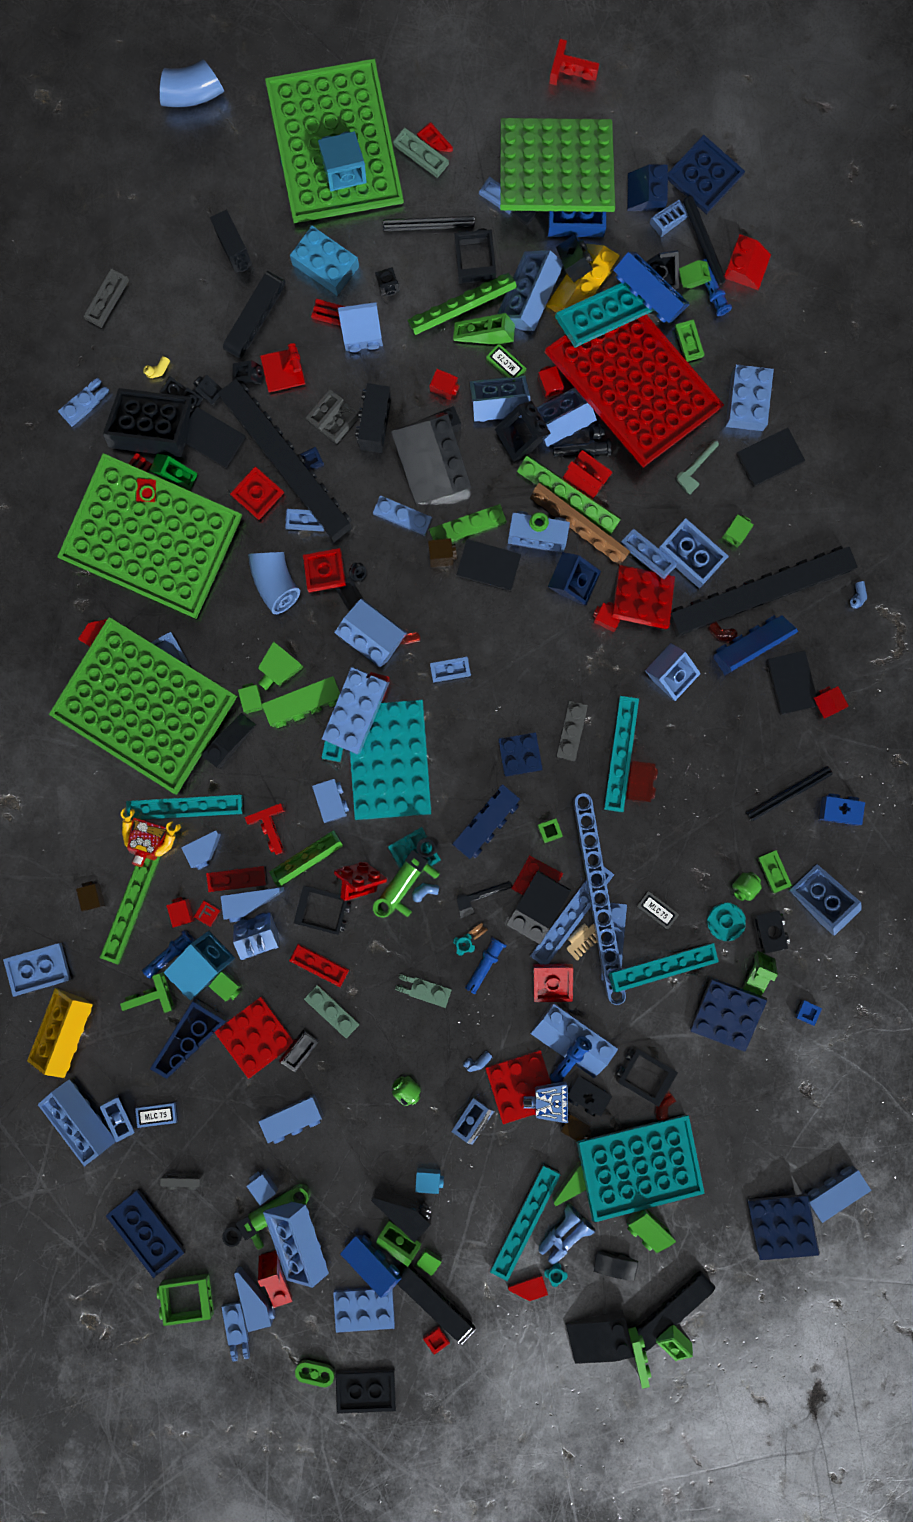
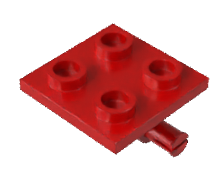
M295 343L288 344L289 349L260 356L269 393L305 385L300 354H298Z

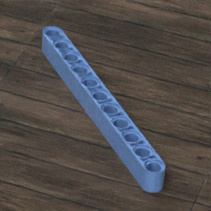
M582 793L574 798L573 805L607 999L612 1004L620 1005L626 999L625 990L620 991L621 997L618 1000H613L611 998L613 990L611 982L608 980V973L620 970L621 964L593 802L588 794ZM580 797H584L588 801L585 808L578 805ZM583 816H588L591 819L589 827H584L581 824ZM587 835H591L594 838L592 846H587L584 842ZM591 854L596 855L598 858L597 863L593 866L588 863V857ZM595 873L601 877V881L597 885L591 882V877ZM597 893L604 895V901L600 904H597L594 900ZM601 912H605L608 916L607 921L604 923L598 921V915ZM603 932L611 934V939L608 942L601 940ZM608 951L614 953V959L610 962L604 958L605 953Z

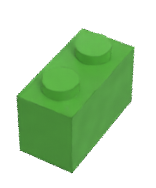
M390 1221L376 1241V1245L407 1267L421 1247L420 1242L416 1240L414 1243L400 1228Z

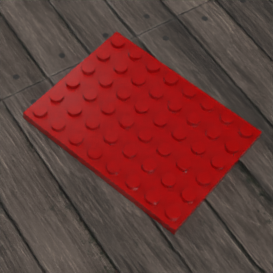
M647 314L574 348L567 335H564L544 351L643 468L724 406L722 401Z

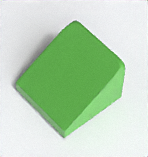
M425 1248L415 1266L432 1276L442 1263V1258Z

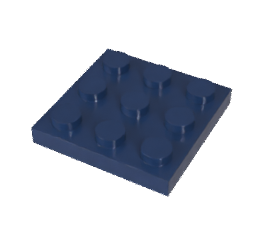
M703 135L668 172V181L686 197L693 196L697 207L707 215L740 180L745 170Z
M711 977L690 1027V1032L746 1052L767 1003V998Z
M808 1194L749 1199V1209L760 1260L819 1256L820 1251Z

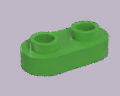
M302 1360L296 1367L295 1376L302 1383L328 1387L333 1383L335 1372L330 1365ZM307 1367L309 1372H304L302 1369ZM327 1372L328 1376L324 1377L321 1373Z

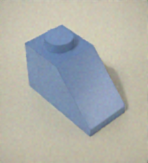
M219 830L181 847L191 868L197 867L200 870L209 865L208 861L213 859L221 836Z

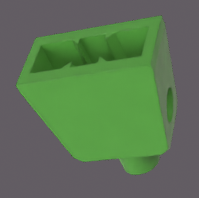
M273 642L258 667L265 674L258 684L265 690L273 682L282 687L304 667Z

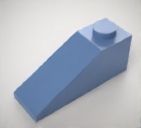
M237 1267L234 1275L248 1332L270 1327L275 1319L273 1306H270L268 1298L243 1268Z

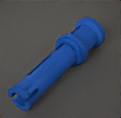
M708 264L711 281L706 282L705 285L710 294L709 300L713 302L717 310L716 315L722 316L732 309V305L728 304L725 297L726 293L723 289H720Z
M183 930L176 940L169 942V947L142 969V972L147 978L151 979L153 975L176 955H181L195 939L187 930Z
M491 937L492 941L489 947L482 953L483 959L467 986H465V989L470 991L474 985L471 990L473 994L477 993L492 964L498 962L500 952L507 946L495 937Z
M579 1036L575 1040V1045L567 1050L565 1059L553 1074L550 1075L554 1083L562 1082L576 1063L581 1062L584 1059V1054L592 1049L589 1039Z

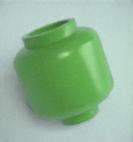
M752 872L742 873L732 885L735 897L741 901L753 900L762 889L760 878Z
M401 1076L393 1083L392 1095L402 1105H414L419 1101L421 1087L411 1077Z

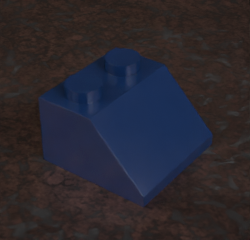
M649 164L628 173L627 211H662L666 208L668 201V165Z
M562 552L548 587L561 596L587 605L601 571L579 555Z

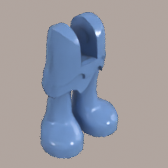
M568 1204L564 1210V1221L556 1230L554 1227L549 1232V1235L538 1249L544 1255L553 1245L557 1247L548 1258L551 1264L557 1263L568 1253L569 1248L584 1236H591L596 1231L587 1219L583 1218L581 1220L580 1213L571 1204ZM579 1222L576 1229L562 1242V1237Z

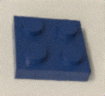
M536 732L498 739L505 777L543 770Z

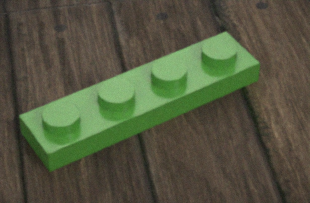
M498 504L429 528L432 540L451 538V541L454 542L503 525L507 521L501 505Z
M334 830L269 871L275 885L280 887L331 853L337 851L343 844Z

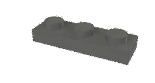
M111 268L83 317L102 328L129 281L128 277Z
M569 701L557 758L570 761L576 760L588 705Z

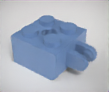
M261 913L253 919L241 920L234 925L233 943L241 960L274 948H279L278 930L271 913Z

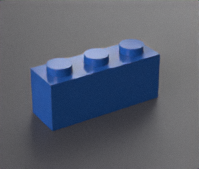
M357 1235L340 1255L380 1298L385 1297L402 1279L399 1275L400 1272L394 1265L387 1263L385 1255L380 1250L376 1251L372 1247V1241L367 1236Z

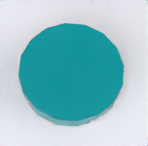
M728 902L719 903L709 911L707 927L715 938L723 941H733L744 932L746 918L743 911L737 905Z

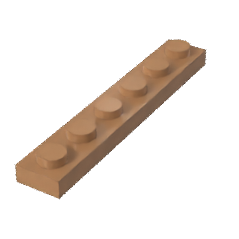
M539 483L535 487L530 498L536 504L542 506L552 516L564 518L567 522H570L569 528L579 534L581 538L591 543L597 550L607 555L613 562L619 565L623 563L630 553L627 548Z

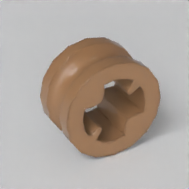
M483 922L470 930L469 934H473V939L475 940L488 929L484 928Z

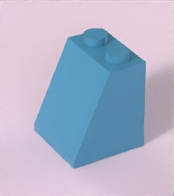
M355 131L343 132L337 136H325L318 140L330 192L367 183L365 163Z
M208 931L191 943L166 969L164 974L191 1001L235 957Z

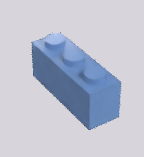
M315 1094L262 1117L259 1120V1124L267 1143L273 1141L276 1144L285 1139L284 1136L290 1133L293 1136L302 1132V1128L309 1125L311 1128L321 1123L320 1120L324 1115Z
M854 1166L844 1168L840 1175L827 1179L822 1187L812 1189L808 1193L810 1207L822 1223L872 1191L859 1170Z

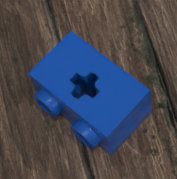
M829 793L828 796L822 797L819 820L856 826L862 825L865 802L859 801L858 797L848 796L847 799H842L839 794ZM839 806L846 808L845 812L839 810Z

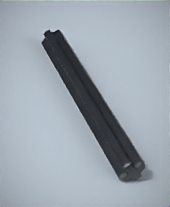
M693 196L686 197L683 204L705 259H707L720 286L726 282L725 275Z
M474 216L384 219L382 223L384 231L473 228L475 226Z
M829 766L820 769L748 811V818L751 821L758 819L833 774Z

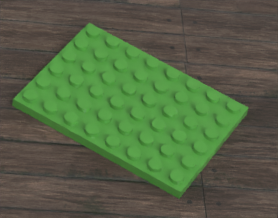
M375 59L265 78L294 223L404 203ZM355 131L365 163L367 183L330 192L318 140L325 136H337L343 132Z
M103 453L57 558L197 619L242 514ZM137 479L156 480L155 502H136ZM143 486L140 489V497L145 501H150L155 496V490L151 486ZM145 488H150L153 492L152 497L149 499H145L142 496V491Z
M109 617L49 715L177 795L238 696Z

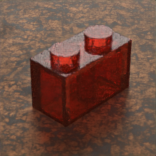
M630 762L626 800L649 803L651 799L655 798L656 788L653 787V780L657 779L658 769L655 768L654 763Z

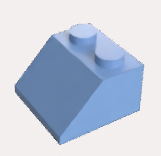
M672 643L645 670L652 681L674 701L701 674L687 653Z

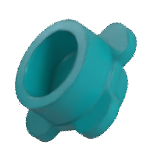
M465 934L461 938H454L453 943L457 947L458 955L462 956L464 953L475 950L470 934Z
M554 1263L552 1268L546 1269L544 1272L545 1277L549 1278L553 1287H557L568 1277L567 1272L561 1269L560 1263Z

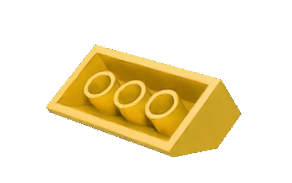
M586 244L587 251L593 260L590 262L593 270L575 282L566 274L546 306L557 313L598 294L613 273V269L618 265L620 255L604 245Z
M55 988L27 1061L44 1075L65 1078L93 1004L80 996Z

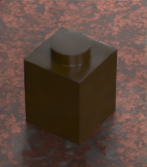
M93 881L82 883V887L76 889L81 911L105 906L100 884H93Z
M570 1111L568 1112V1123H562L560 1126V1131L575 1141L588 1139L592 1130H590L591 1126L587 1121Z

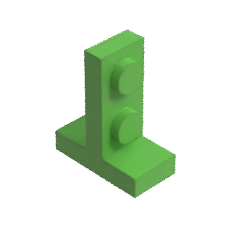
M757 951L754 957L755 964L742 989L762 996L770 980L775 981L778 973L775 958Z
M164 972L152 976L157 991H155V988L143 991L144 995L137 997L136 994L125 997V1002L120 1003L122 1011L156 999H160L164 1013L176 1009Z

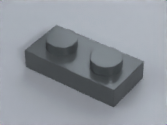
M164 1174L160 1178V1186H166V1189L169 1190L178 1189V1187L195 1190L203 1183V1175Z

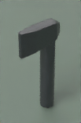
M508 881L469 895L459 894L457 896L460 917L463 918L475 914L470 902L511 889L512 883Z

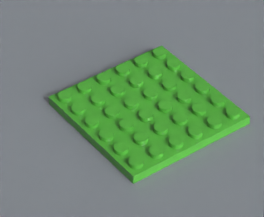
M501 118L500 210L615 212L612 119Z

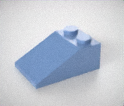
M376 302L338 308L346 351L358 352L365 348L374 350L379 348V346H383Z
M818 864L790 889V892L833 936L862 910L861 902Z
M284 887L221 896L223 919H229L230 923L244 920V916L250 915L282 893Z

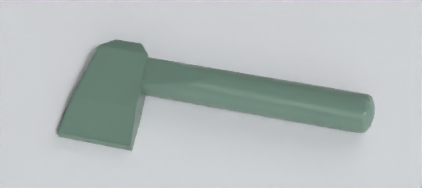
M713 440L685 472H680L676 476L678 483L689 495L699 486V483L691 475L719 445L718 441Z

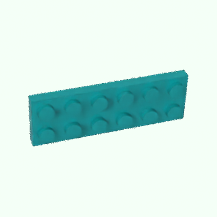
M624 282V284L620 283L557 312L555 318L574 348L655 310L647 308L643 304L644 299L640 295L636 297L629 290L630 286Z

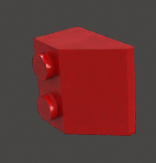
M739 234L724 274L725 278L759 290L771 254L758 240Z

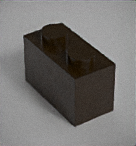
M451 538L428 541L431 568L453 565V560L457 559L456 544H452Z

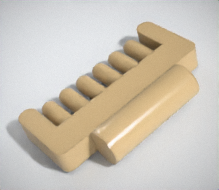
M583 923L567 938L571 944L566 949L576 960H579V956H583L582 952L586 953L584 947L587 950L590 949L586 942L591 947L593 943H597L594 923L589 927Z

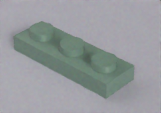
M406 128L393 141V145L436 178L449 165L448 159Z
M319 985L304 999L346 1039L360 1025L355 1018Z

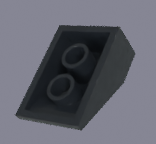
M537 870L506 925L536 943L541 944L570 894L571 889Z
M377 1188L373 1191L371 1201L414 1243L431 1225L432 1214L426 1204L422 1203L421 1205L416 1200Z
M623 1310L565 1323L575 1364L616 1362L635 1357Z

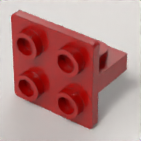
M582 450L574 462L569 464L567 467L569 469L562 478L594 499L611 476L612 471Z
M359 862L358 864L334 870V875L342 880L341 898L344 901L377 892V885L387 882V878L367 862Z

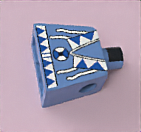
M559 1082L535 1087V1096L523 1097L524 1108H535V1116L538 1119L568 1123L567 1083Z

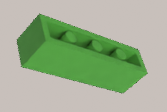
M332 676L265 702L262 706L270 726L280 728L287 725L286 722L289 720H301L305 718V714L310 712L311 714L319 713L323 707L328 705L330 708L334 707L341 692L336 679Z

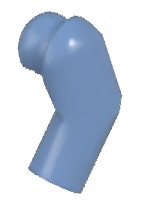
M864 581L855 583L857 593L850 599L852 608L861 607L867 600Z
M422 883L413 890L412 899L415 902H421L426 894L438 895L439 886Z
M485 1051L474 1062L471 1058L465 1060L463 1066L469 1072L480 1070L492 1059V1056Z

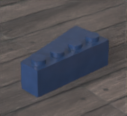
M502 784L452 845L469 859L472 856L476 859L482 852L480 848L484 842L488 844L495 836L492 832L497 827L501 829L507 822L505 817L508 813L513 814L520 806L517 804L520 798Z
M194 998L150 1069L167 1079L226 1022L227 1017Z

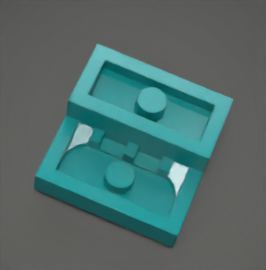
M422 827L387 847L399 869L403 866L411 851L417 848L418 842L427 837ZM425 842V850L431 852L432 845L429 842ZM437 853L429 857L432 859L429 863L430 866L441 861Z

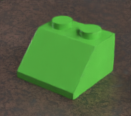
M648 1209L633 1212L626 1220L629 1226L627 1228L633 1236L636 1237L638 1235L642 1238V1244L649 1251L653 1249L656 1253H659L676 1242L671 1231Z

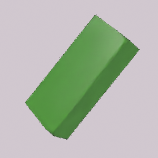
M675 1325L670 1326L656 1339V1343L675 1361L693 1357L692 1342Z

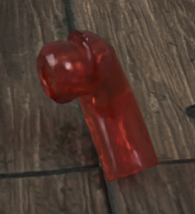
M717 622L709 626V629L720 641H732L737 637L738 633L734 628L722 629Z
M419 633L405 635L400 644L407 645L419 642Z
M671 1093L662 1100L659 1107L656 1106L655 1115L659 1121L669 1119L668 1107L676 1102Z

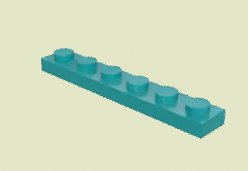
M619 697L604 810L624 812L639 698Z
M225 795L126 801V810L128 816H130V810H134L135 813L131 820L133 818L146 820L243 814V796Z
M709 943L609 972V978L613 992H620L718 963L719 961L714 943Z
M544 1164L542 1165L490 1269V1273L508 1282L561 1173Z

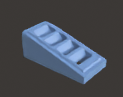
M678 200L654 215L650 220V225L662 237L689 216L685 206ZM677 207L683 212V215L679 214L676 210ZM673 211L678 218L675 219L670 212ZM666 215L671 219V222L665 217ZM661 219L665 222V226L660 221Z

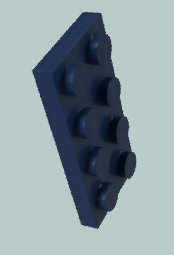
M136 1190L106 1215L107 1219L153 1278L186 1252L139 1190Z

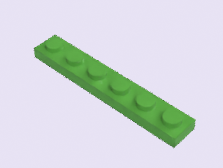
M509 273L502 274L492 281L485 282L477 288L464 292L462 295L448 299L445 303L433 306L421 314L414 315L407 320L413 333L417 335L517 288L516 282Z
M529 455L525 457L517 470L519 474L535 485L542 484L609 535L612 534L622 519Z

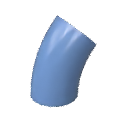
M204 59L187 67L164 68L160 81L161 106H195L212 100L224 92L216 75Z
M284 552L248 554L255 586L267 607L273 614H280L288 610L297 601L300 589L289 574Z

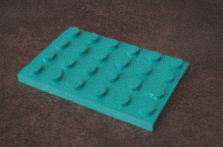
M423 700L381 703L361 753L355 754L350 751L355 820L431 814Z
M682 1115L577 1141L593 1222L705 1194L689 1115Z

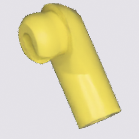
M162 356L157 366L146 365L143 372L148 378L162 376L170 360Z

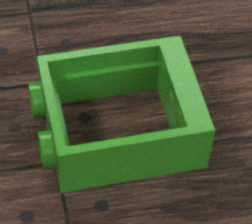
M209 1273L162 1280L159 1287H157V1299H160L161 1302L159 1317L161 1320L163 1319V1326L212 1318L214 1308ZM198 1283L201 1310L172 1314L169 1287Z

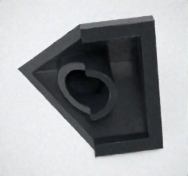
M678 250L658 253L646 261L674 289L679 288Z

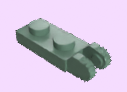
M404 974L399 975L401 980L411 982L413 985L411 989L396 985L395 990L446 1008L452 991L451 988L418 977L413 978Z

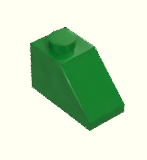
M161 454L156 455L149 470L158 477L187 490H191L198 474L170 456Z

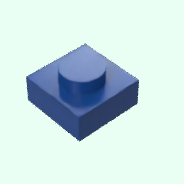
M802 1000L795 1018L815 1026L822 1008Z

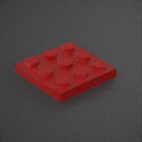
M620 565L617 573L612 618L668 629L670 626L675 576L667 575L663 579L652 571Z
M262 996L214 1032L248 1079L284 1053L294 1042L292 1036Z
M541 1050L485 1067L503 1124L535 1115V1108H524L523 1097L535 1096V1087L551 1084Z

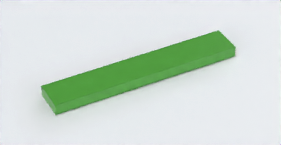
M161 856L157 857L156 860L146 858L143 867L135 866L100 955L101 959L117 965L120 963Z

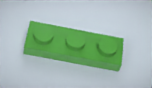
M636 1327L630 1328L628 1331L642 1389L650 1387L648 1378H651L649 1365H645V1363H648L646 1351L642 1350L645 1347L643 1336L638 1335Z

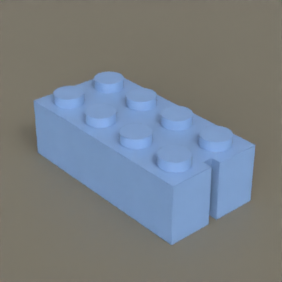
M351 667L322 740L355 754L361 753L390 682L376 676H370L369 673Z

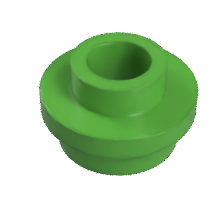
M542 512L534 513L529 520L531 529L536 532L544 531L549 524L548 517ZM541 520L543 524L538 526L535 521Z

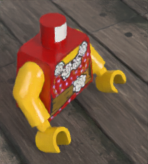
M125 808L121 811V817L124 819L122 821V836L124 845L128 848L129 853L134 854L133 865L143 867L146 858L156 860L157 857L162 856L172 848L176 837L175 832L180 830V824H177L175 829H173V821L169 822L166 827L133 818L132 821L131 817L135 813L133 809L130 810V816L125 814Z

